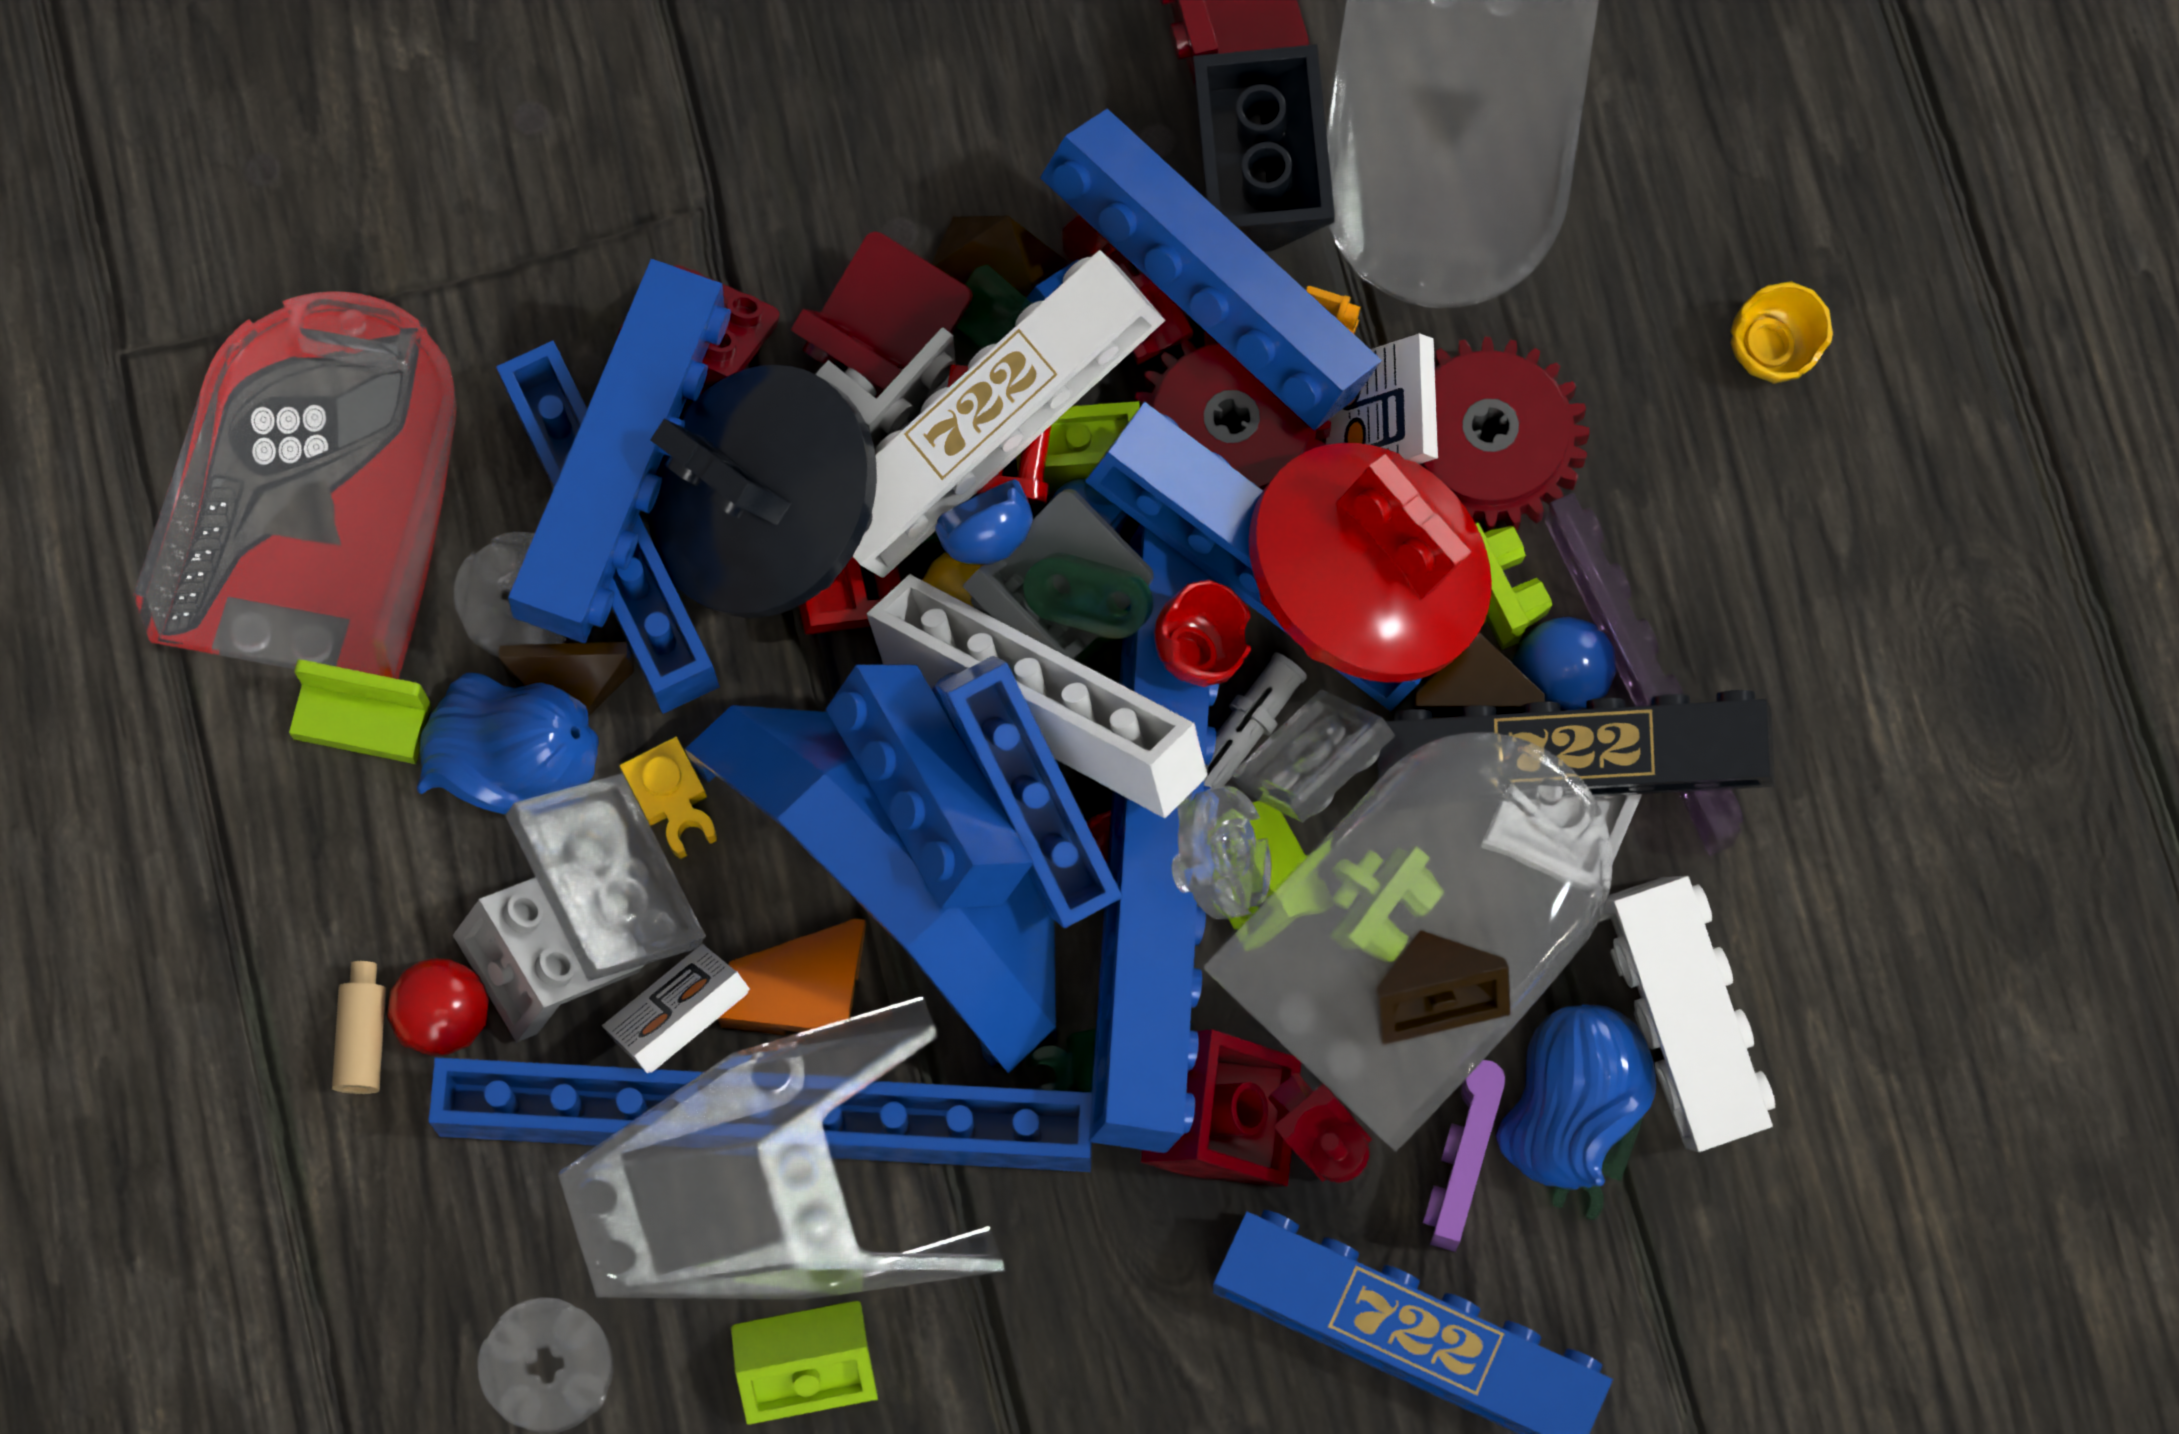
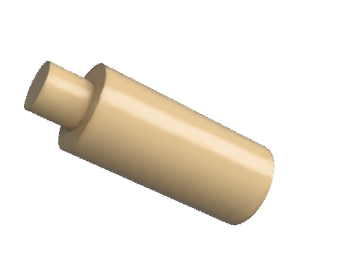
M351 962L350 983L339 985L332 1089L338 1092L371 1094L379 1092L386 988L376 984L377 964L374 962Z

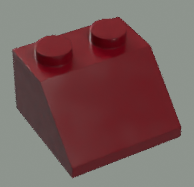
M1213 1029L1198 1030L1199 1044L1196 1062L1192 1070H1187L1186 1093L1193 1094L1195 1098V1112L1191 1129L1188 1133H1184L1166 1153L1142 1150L1141 1163L1190 1177L1288 1187L1292 1148L1273 1127L1283 1117L1268 1100V1097L1292 1075L1296 1073L1300 1075L1302 1059Z

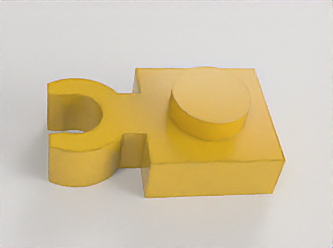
M677 736L619 765L649 825L652 826L666 818L668 819L666 838L675 856L679 859L687 856L680 837L682 832L689 827L700 828L710 844L717 841L716 830L710 817L703 811L693 809L692 807L693 804L707 798V795Z

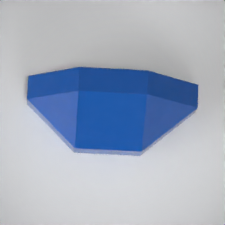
M731 705L685 748L692 767L708 783L717 776L780 824L906 950L979 1039L983 1059L992 1068L999 1063L1010 1073L1049 1034L1057 1041L1055 920L1049 916L1028 871L1002 906L941 909L828 712Z

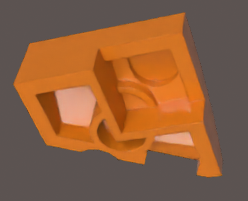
M851 919L730 961L728 965L737 971L750 990L746 996L718 1018L721 1028L785 1035L787 1030L848 1038L855 983L859 978L866 920Z

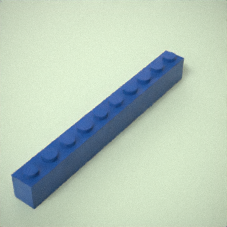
M1140 524L1129 540V546L1150 566L1154 578L1152 583L1124 610L1119 684L1193 722L1204 763L1209 765L1214 755L1216 730L1214 727L1208 726L1209 706H1213L1216 700L1219 684L1202 687L1181 681L1165 669L1164 663L1158 657L1154 629L1155 621L1164 604L1188 583L1208 579L1214 582L1217 581ZM1204 781L1166 818L1112 790L1107 866L1123 898L1104 907L1089 1142L1166 1153L1184 1133L1190 1131L1193 1123L1195 1098L1193 1094L1186 1093L1187 1070H1192L1195 1065L1199 1039L1197 1031L1190 1030L1191 1008L1197 1006L1202 988V972L1200 969L1193 968L1195 946H1199L1202 941L1206 922L1205 909L1197 907L1198 885L1204 883L1209 865V849L1206 846H1201L1202 825H1205L1209 819L1213 800L1212 788L1204 786Z
M436 1057L429 1113V1124L440 1137L1091 1172L1093 1144L1089 1142L1092 1093L659 1069H655L652 1073H647L640 1068Z

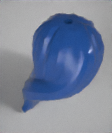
M467 672L450 684L445 697L433 710L425 728L420 734V761L422 768L417 791L419 794H423L431 788H444L467 803L505 815L540 813L570 800L590 782L595 772L599 738L597 733L589 727L586 706L562 689L545 683H532L518 688H511L501 685L484 674Z
M1579 1005L1566 1006L1548 1015L1536 1028L1528 1045L1525 1089L1521 1099L1501 1121L1496 1134L1500 1152L1526 1177L1546 1186H1556L1563 1189H1578L1582 1186L1587 1188L1592 1186L1601 1187L1604 1184L1602 1164L1607 1152L1650 1109L1656 1093V1075L1653 1058L1648 1043L1638 1026L1621 1012L1610 1007Z

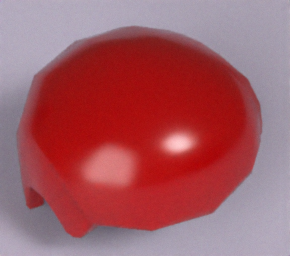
M1209 579L1188 583L1164 604L1155 621L1154 636L1159 660L1164 663L1165 669L1181 681L1202 687L1228 681L1243 664V659L1251 651V646L1247 645L1245 640V628L1251 618L1248 606L1230 587Z
M427 959L419 961L406 969L398 978L389 993L386 1017L397 1040L404 1047L430 1056L439 1057L450 1055L472 1044L486 1025L489 999L479 975L469 967L451 959Z

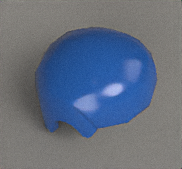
M1013 479L943 513L937 519L935 530L943 549L953 559L966 564L991 565L1009 558L1027 539L1033 523L1032 509L1019 481Z
M1572 617L1553 618L1536 626L1519 641L1511 662L1545 694V702L1560 703L1561 711L1582 710L1586 708V701L1602 698L1607 695L1617 672L1614 647L1607 635L1600 631L1595 624Z

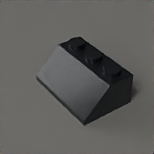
M1317 44L1194 56L1195 87L1206 199L1264 252L1277 250L1335 223Z

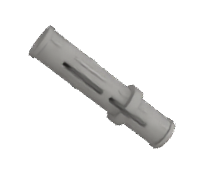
M1274 653L1270 663L1245 696L1237 695L1229 705L1233 712L1216 733V744L1212 761L1209 765H1205L1208 777L1204 780V786L1212 788L1213 800L1233 776L1238 766L1262 734L1269 736L1278 725L1274 718L1298 686L1307 678L1306 673L1297 664L1282 654Z

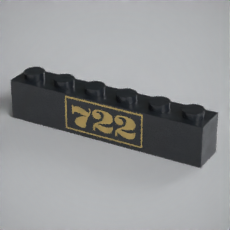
M1750 690L1719 692L1716 694V702L1690 703V696L1685 694H1663L1651 697V706L1625 707V700L1620 698H1597L1586 701L1585 710L1561 711L1560 703L1532 702L1522 705V713L1497 715L1496 707L1466 706L1458 709V717L1433 718V712L1430 710L1410 709L1395 712L1394 721L1377 722L1379 798L1389 808L1775 787L1772 710L1767 699H1756L1755 692Z

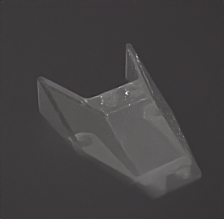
M924 997L915 998L731 1053L560 1170L558 1176L596 1297L806 1300L1005 1272L990 1226L903 1253L868 1252L862 1249L855 1239L825 1139L823 1121L831 1110L937 1037Z

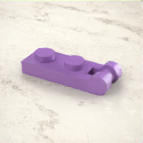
M1482 1060L1475 1062L1466 1073L1461 1090L1463 1101L1469 1107L1464 1127L1451 1124L1441 1161L1453 1164L1447 1187L1445 1189L1433 1186L1423 1220L1424 1224L1435 1227L1430 1245L1453 1252L1456 1251L1462 1236L1505 1084L1503 1070L1492 1061Z

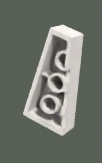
M1689 876L1661 877L1591 901L1598 922L1611 919L1618 936L1614 938V949L1610 953L1619 977L1624 976L1629 987L1637 986L1641 998L1634 1001V1016L1639 1029L1643 1033L1650 1049L1653 1050L1660 1047L1665 1059L1655 1063V1071L1685 1149L1701 1152L1773 1127L1768 1110L1775 1108L1774 1096L1765 1074L1762 1071L1754 1072L1747 1048L1754 1046L1752 1030L1744 1012L1741 1009L1734 1011L1726 986L1733 984L1732 971L1722 948L1717 947L1713 949L1705 926L1706 923L1712 921V914L1702 887L1700 885L1692 886Z

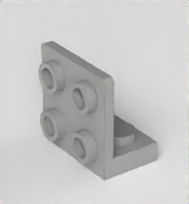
M941 328L877 399L874 397L877 392L872 384L852 368H848L843 372L828 360L816 375L838 387L854 403L866 422L875 450L877 445L886 436L895 431L903 430L922 413L921 408L924 402L933 393L947 387L950 366L956 365L954 338L945 328Z
M576 861L480 898L453 934L472 969L479 975L488 996L516 1043L538 1034L561 1004L635 975L645 965L643 957L583 861Z

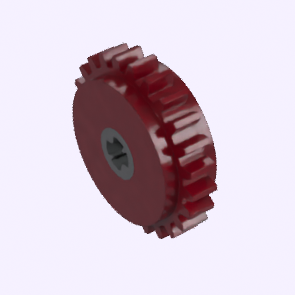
M1206 331L1203 347L1196 349L1187 338L1181 341L1182 357L1178 360L1164 352L1160 356V367L1164 374L1161 375L1148 370L1145 374V387L1151 393L1137 392L1135 396V402L1139 401L1140 407L1146 402L1159 413L1173 419L1180 429L1211 452L1222 456L1232 468L1262 490L1289 461L1306 451L1326 445L1319 440L1328 438L1331 433V421H1326L1314 431ZM1233 420L1234 426L1237 429H1241V432L1230 434L1229 429L1226 425H1222V422Z
M1484 337L1481 351L1472 352L1470 345L1465 339L1459 341L1457 356L1453 358L1442 348L1435 351L1438 459L1421 463L1420 465L1446 484L1466 507L1473 520L1483 521L1485 532L1494 530L1496 521L1505 520L1507 526H1513L1518 531L1521 515L1526 513L1537 524L1542 521L1544 514L1543 502L1555 509L1562 505L1564 495L1558 486L1569 490L1575 488L1579 475L1572 468H1583L1587 456L1586 451L1576 446L1587 444L1590 431L1589 427L1574 425L1584 419L1586 406L1585 403L1569 404V401L1574 397L1576 385L1574 381L1561 385L1557 384L1556 380L1561 368L1557 362L1543 370L1537 365L1540 350L1534 348L1528 353L1526 358L1516 355L1517 341L1510 339L1504 352L1494 351L1491 337ZM1484 428L1497 432L1493 443H1486L1480 440Z

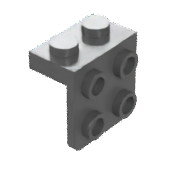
M1065 489L1033 519L1027 539L1009 558L991 565H983L962 586L972 596V605L977 610L1075 660L1152 583L1154 574L1150 566L1077 491Z

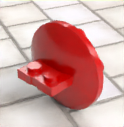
M1361 443L1328 444L1306 451L1289 461L1264 488L1256 503L1249 529V554L1260 599L1264 606L1271 611L1281 627L1314 661L1325 663L1338 671L1366 680L1378 682L1412 681L1432 675L1451 664L1478 635L1489 610L1492 587L1490 562L1484 541L1473 518L1458 497L1445 483L1420 464L1405 460L1396 452L1374 445Z

